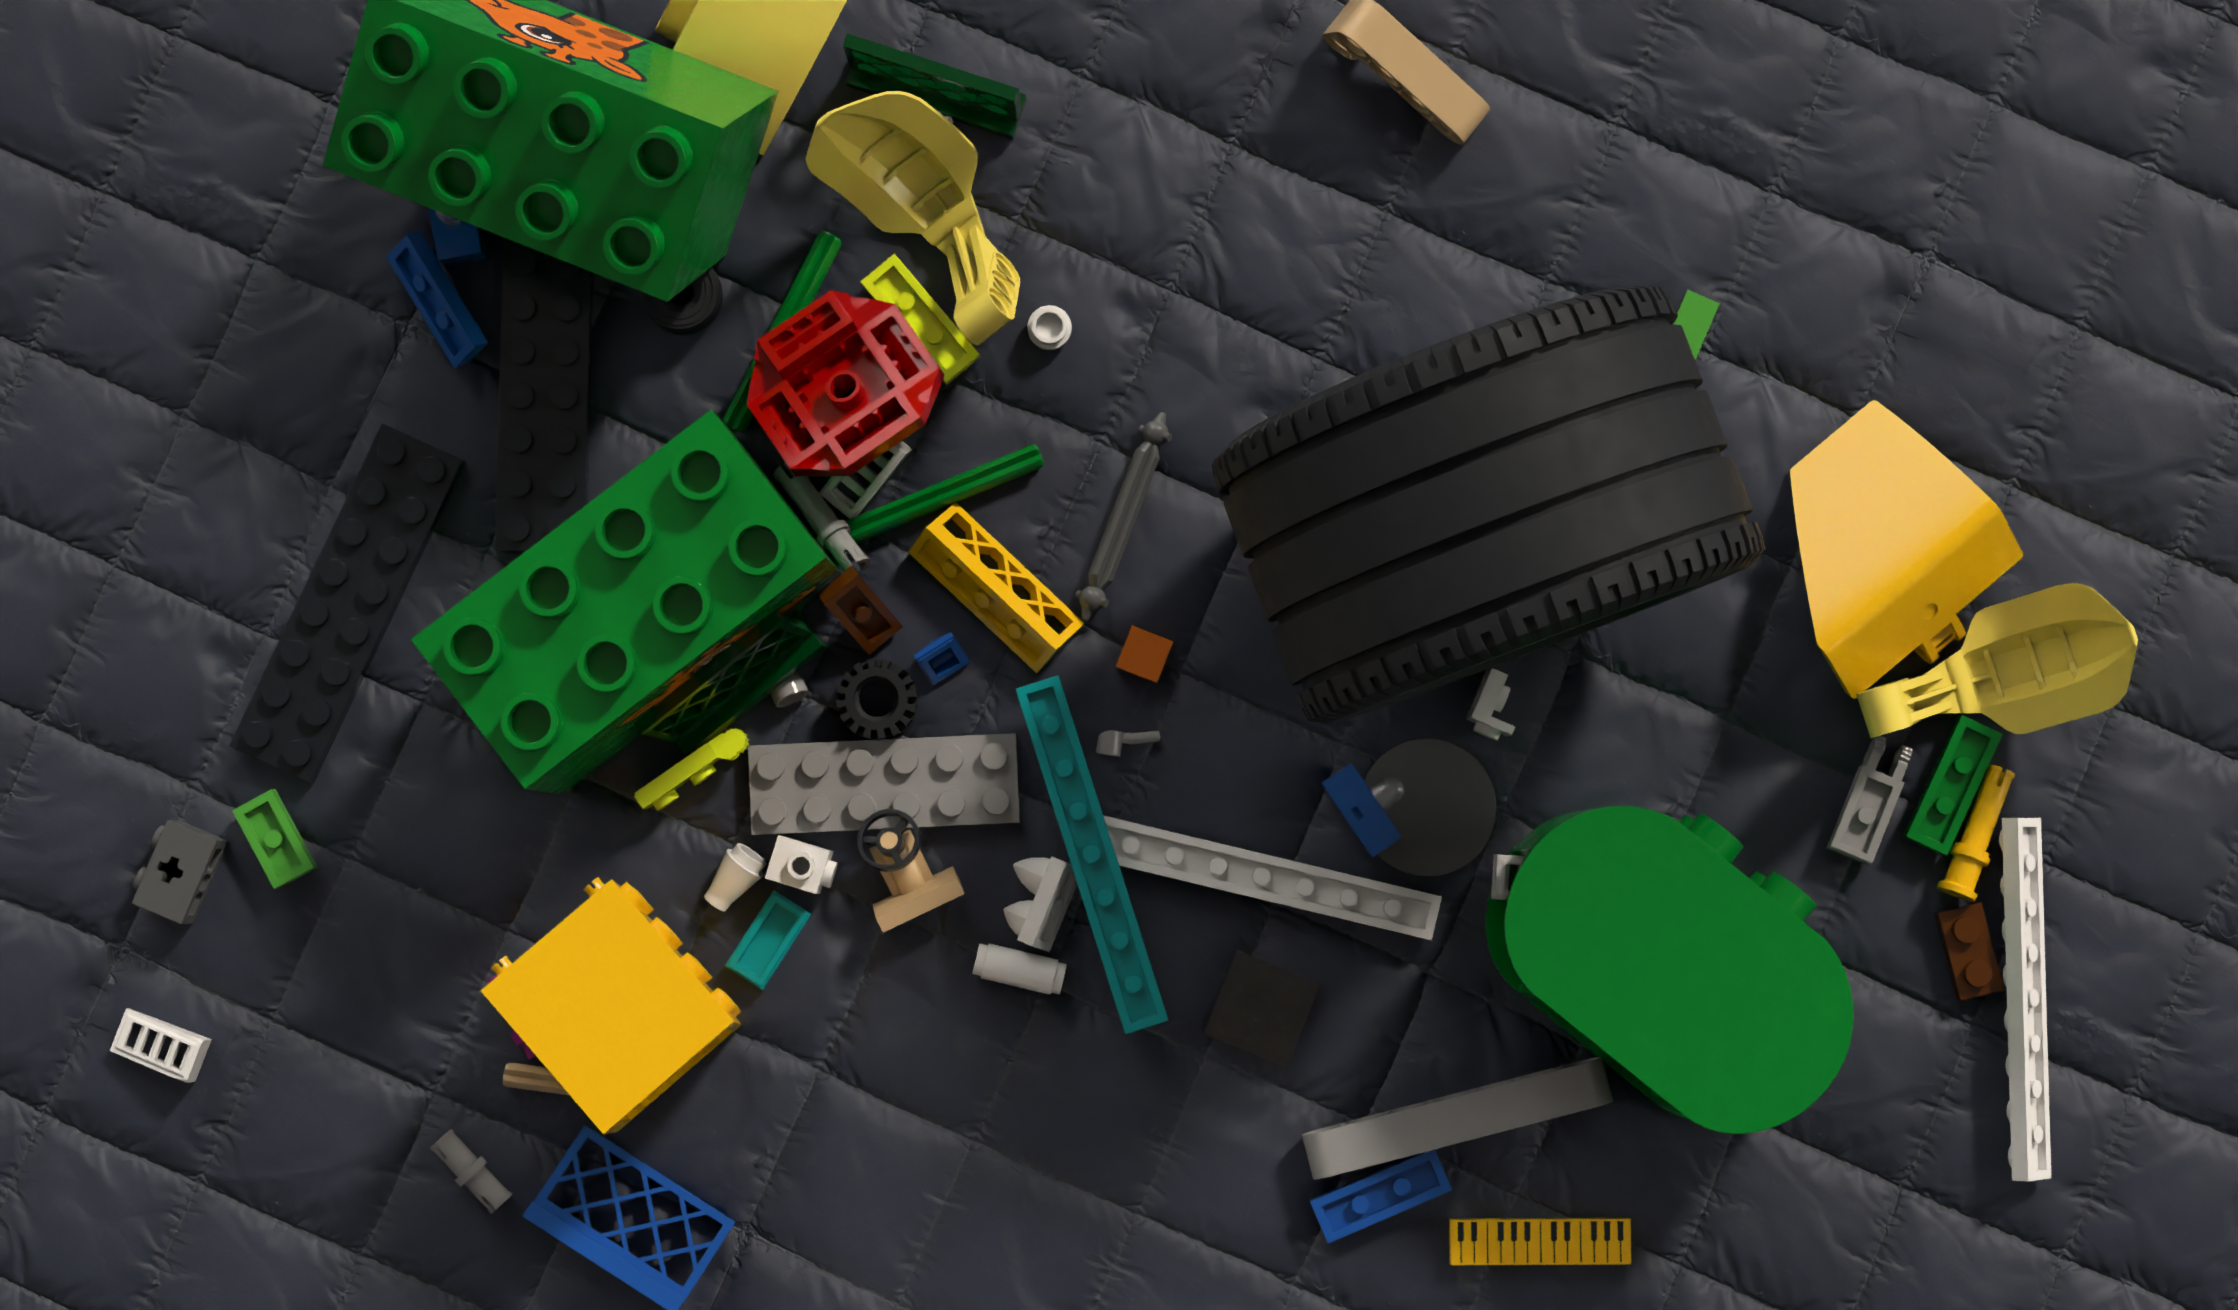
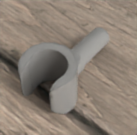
M1114 730L1104 731L1098 736L1096 752L1098 754L1120 757L1122 743L1160 742L1159 731L1124 733Z

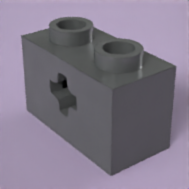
M167 820L165 826L161 825L152 838L150 850L154 852L148 866L142 867L135 877L132 891L136 892L132 904L179 924H194L229 841L185 822ZM172 863H178V868L183 870L181 878H175V873L169 870Z

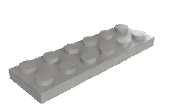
M1016 733L748 746L751 835L860 830L862 824L869 816L884 809H896L905 812L915 821L918 828L1020 823ZM886 816L880 818L868 830L895 828L901 817ZM908 822L906 828H913L912 825Z

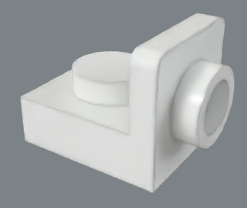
M1490 668L1486 670L1466 720L1476 723L1473 731L1498 741L1500 734L1511 736L1515 729V726L1491 716L1494 710L1501 712L1511 688L1504 685L1508 677L1507 674Z

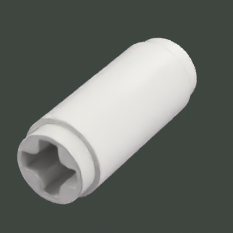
M979 943L972 974L981 976V979L1049 995L1051 993L1060 995L1067 964L1041 955L990 943L988 945Z

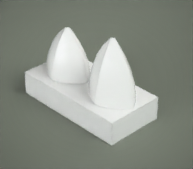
M1052 856L1050 859L1044 857L1023 859L1014 863L1013 868L1021 883L1030 892L1035 894L1033 901H1019L1003 909L1005 918L1010 928L1018 935V941L1050 952L1076 889L1077 881L1072 865Z

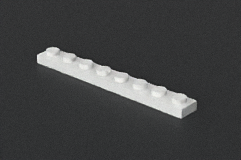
M1104 816L1119 866L1432 940L1442 896Z
M2002 818L1999 844L2003 852V876L2000 888L2004 896L2005 915L2002 923V936L2005 941L2006 951L2003 981L2007 987V1010L2004 1016V1025L2008 1032V1056L2005 1068L2009 1077L2010 1100L2007 1104V1117L2010 1122L2011 1131L2008 1161L2012 1168V1181L2029 1182L2051 1178L2041 818Z

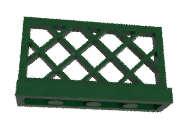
M848 33L846 34L843 49L850 66L845 81L846 86L872 95L886 91L907 92L921 98L938 112H941L943 116L951 117L953 121L1012 140L1014 139L1027 100V95L1020 93L1019 88Z
M774 610L634 724L641 734L674 742L685 756H689L704 744L717 737L828 647L804 613L796 611L791 616Z

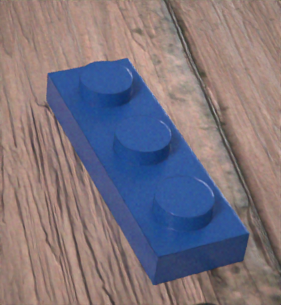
M417 231L407 234L386 258L453 368L466 365L488 342L421 232Z
M1434 1149L1410 1156L1309 1201L1329 1244L1452 1191V1188Z

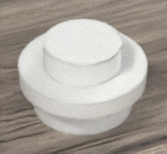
M1047 305L1038 308L1032 313L1027 329L1031 341L1037 347L1044 350H1055L1067 343L1071 336L1072 325L1069 316L1064 310L1057 306Z

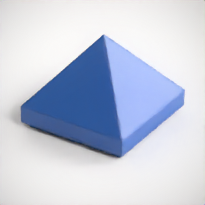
M951 632L931 640L913 655L932 686L970 663Z

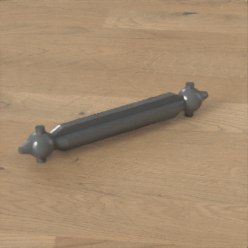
M1160 412L1153 421L1139 427V433L1142 434L1144 442L1135 450L1088 573L1089 586L1085 587L1082 591L1078 590L1076 592V598L1079 599L1082 606L1081 618L1088 621L1094 612L1099 611L1102 607L1107 608L1109 605V599H1106L1104 590L1114 580L1159 462V446L1163 445L1166 441L1170 442L1172 440V434L1169 433L1166 426V413Z

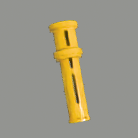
M1989 764L1962 839L1951 846L1949 853L1953 857L1945 879L1938 882L1936 887L1938 890L1959 899L1975 902L1977 894L1974 890L1983 867H1987L1990 862V854L1986 850L2011 781L2015 777V773L2005 770V772H2002V767Z

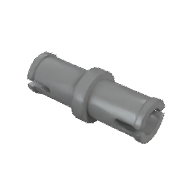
M452 1128L429 1148L458 1177L454 1181L460 1187L464 1184L488 1209L490 1214L512 1195L485 1167L487 1161L482 1155L477 1158L456 1136Z

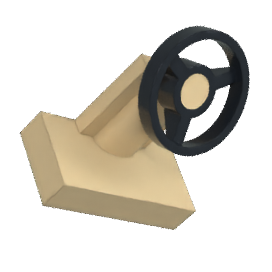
M884 809L872 814L864 821L857 837L858 850L869 866L881 872L892 894L872 904L875 918L883 933L964 894L961 881L953 866L932 875L920 850L921 835L919 828L908 814L896 809ZM886 816L901 817L895 828H885L877 836H865L868 828L878 819ZM908 822H909V823L912 825V827H913L914 834H915V838H914V836H913L911 830L905 831V829H906V827H907V825H908ZM864 844L874 846L870 848V852L875 862L867 857Z

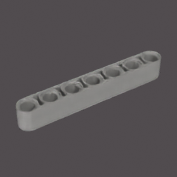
M1594 1057L1316 1129L1302 1134V1139L1313 1179H1321L1609 1104L1614 1100L1602 1057Z

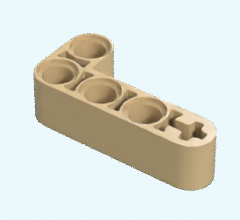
M1350 0L1322 35L1324 40L1345 58L1363 61L1435 128L1459 145L1465 143L1491 110L1490 106L1480 95L1388 11L1373 0Z

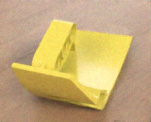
M670 0L654 32L676 43L673 48L674 51L779 91L759 154L764 156L847 0Z

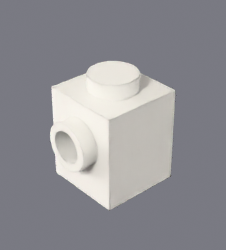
M778 835L765 878L807 892L820 894L823 886L831 887L838 862L831 861L834 851Z

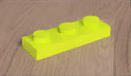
M895 253L860 281L874 300L892 303L897 306L944 373L943 382L946 385L980 358L977 350Z

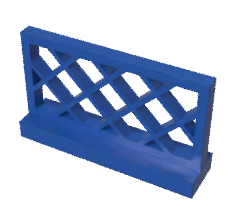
M584 1125L536 1199L531 1202L522 1216L666 1310H681L687 1297L736 1223L586 1125ZM587 1139H590L604 1149L607 1167L584 1172L580 1171L577 1154ZM610 1153L623 1160L624 1163L612 1165ZM573 1162L575 1174L563 1176ZM629 1167L640 1171L645 1191L618 1197L613 1171ZM608 1172L613 1198L587 1204L582 1178ZM647 1177L663 1187L650 1189ZM577 1180L581 1205L561 1209L547 1200L558 1183ZM671 1191L679 1197L682 1215L656 1221L651 1195ZM646 1196L651 1222L625 1228L620 1202ZM685 1201L700 1211L687 1214ZM614 1204L619 1230L600 1234L592 1229L588 1209ZM583 1211L585 1223L569 1213ZM708 1215L723 1225L713 1241L698 1245L693 1244L689 1219ZM684 1221L689 1247L662 1253L657 1226ZM652 1228L657 1254L637 1258L629 1252L626 1233ZM621 1235L623 1248L608 1238ZM708 1248L699 1263H697L695 1251ZM690 1252L694 1271L682 1287L667 1277L664 1258ZM658 1259L661 1272L645 1262Z

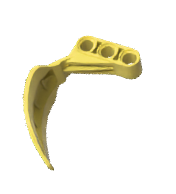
M886 91L875 94L823 115L816 123L805 159L810 172L840 193L883 232L921 234L930 244L936 246L947 256L956 296L954 320L962 334L971 343L980 345L1013 320L1020 287V277L1012 263L985 236L971 193L978 164V153L967 137L924 100L902 91Z
M2079 583L2057 585L1986 607L1977 612L1970 623L1961 650L1924 675L1911 679H1900L1868 689L1856 695L1870 738L1907 728L1921 721V719L1944 713H1982L2009 732L2027 734L2099 714L2117 705L2125 696L2129 687L2138 638L2134 626L2092 587Z

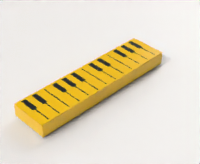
M1629 1217L1449 1218V1264L1628 1265L1631 1264V1219Z

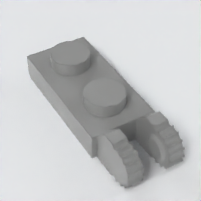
M1882 736L1874 737L1870 742L1863 765L1858 767L1826 849L1868 866L1874 861L1905 783L1902 782V779L1912 756V748L1902 745L1893 757L1889 776L1876 771L1886 747V738Z

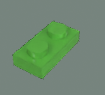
M270 789L232 810L274 889H280L318 868L276 789Z

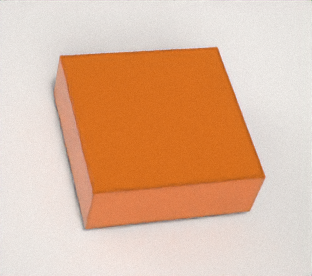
M1132 625L1116 668L1157 684L1173 641Z

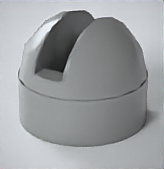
M796 673L780 684L771 693L776 707H786L805 698L809 691L802 677Z

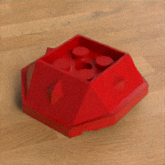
M830 290L757 340L754 355L756 362L750 380L747 406L795 477L851 476L926 424L943 381L944 373L895 304L868 298L851 297L850 294ZM854 390L850 396L842 398L846 392Z

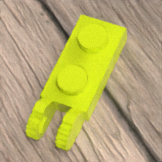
M737 728L726 730L725 734H719L636 791L635 799L642 809L647 810L654 806L657 812L680 797L676 789L689 780L696 786L717 771L713 764L720 759L731 761L737 759L740 753L748 750L747 746L750 745L748 740L750 739L747 738V734Z

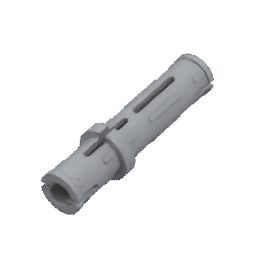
M785 462V466L793 475V478L790 479L781 466H779L773 474L774 479L779 482L806 518L809 525L817 533L816 541L823 550L830 551L843 572L852 566L859 574L851 563V558H854L864 571L869 566L870 559L850 536L851 528L846 521L838 520L807 476L795 477Z

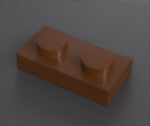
M852 566L817 594L825 606L868 655L903 627Z
M1982 902L1935 912L1934 915L1956 1000L1961 1001L2004 990Z

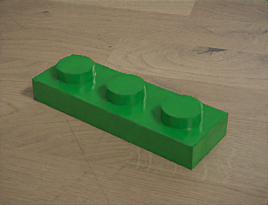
M1964 715L1957 716L1902 837L1942 856L1948 855L2000 742L2002 733Z

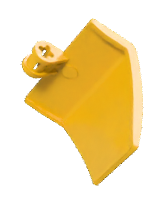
M1870 401L1790 469L1800 555L1816 642L1845 693L1853 699L1857 698L1856 694L1866 691L1913 650L1929 664L1934 663L1939 658L1938 652L1954 639L1960 641L1966 636V631L1957 613L2023 557V552L1996 503L1933 445L1878 401Z

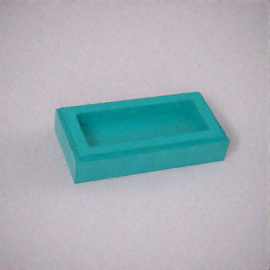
M773 890L725 966L761 990H764L812 914L776 890Z

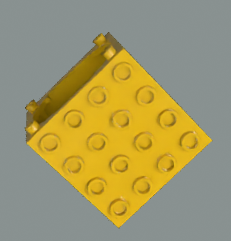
M597 877L592 881L595 888L588 884L583 889L590 898L515 962L511 963L508 957L504 956L499 960L503 967L497 963L494 964L491 970L497 974V977L486 985L481 992L603 1134L620 1131L738 1029L742 1024L735 1017L742 1011L725 991L716 988L714 991L711 990L706 983L713 977L694 956L688 952L683 956L677 949L683 943L671 928L658 917L654 920L649 918L648 915L654 909L638 890L627 881L620 886L611 879L604 885L600 878Z

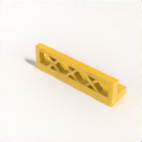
M956 502L924 529L908 551L1036 673L1084 625L1080 618ZM953 520L965 532L966 539L956 538L944 526ZM980 554L990 555L998 563L999 570L989 569L980 561ZM1012 584L1022 585L1030 593L1031 600L1018 597L1013 592ZM1044 614L1055 616L1066 629L1059 635L1045 622Z

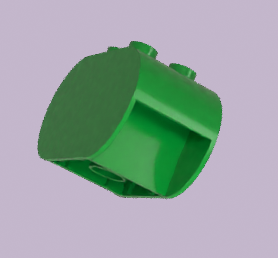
M1610 806L1567 813L1541 824L1521 839L1508 854L1526 856L1519 869L1518 865L1510 864L1507 900L1491 899V886L1485 912L1486 941L1492 961L1503 979L1515 991L1597 1057H1602L1603 1062L1666 1111L1687 1118L1707 1129L1730 1134H1746L1767 1130L1796 1117L1825 1092L1837 1076L1850 1046L1854 1020L1853 999L1846 972L1835 951L1821 935L1804 923L1817 906L1806 893L1774 871L1768 877L1754 871L1751 877L1748 878L1731 864L1744 846L1725 828L1702 813H1699L1695 819L1684 814L1677 821L1668 815L1646 808Z

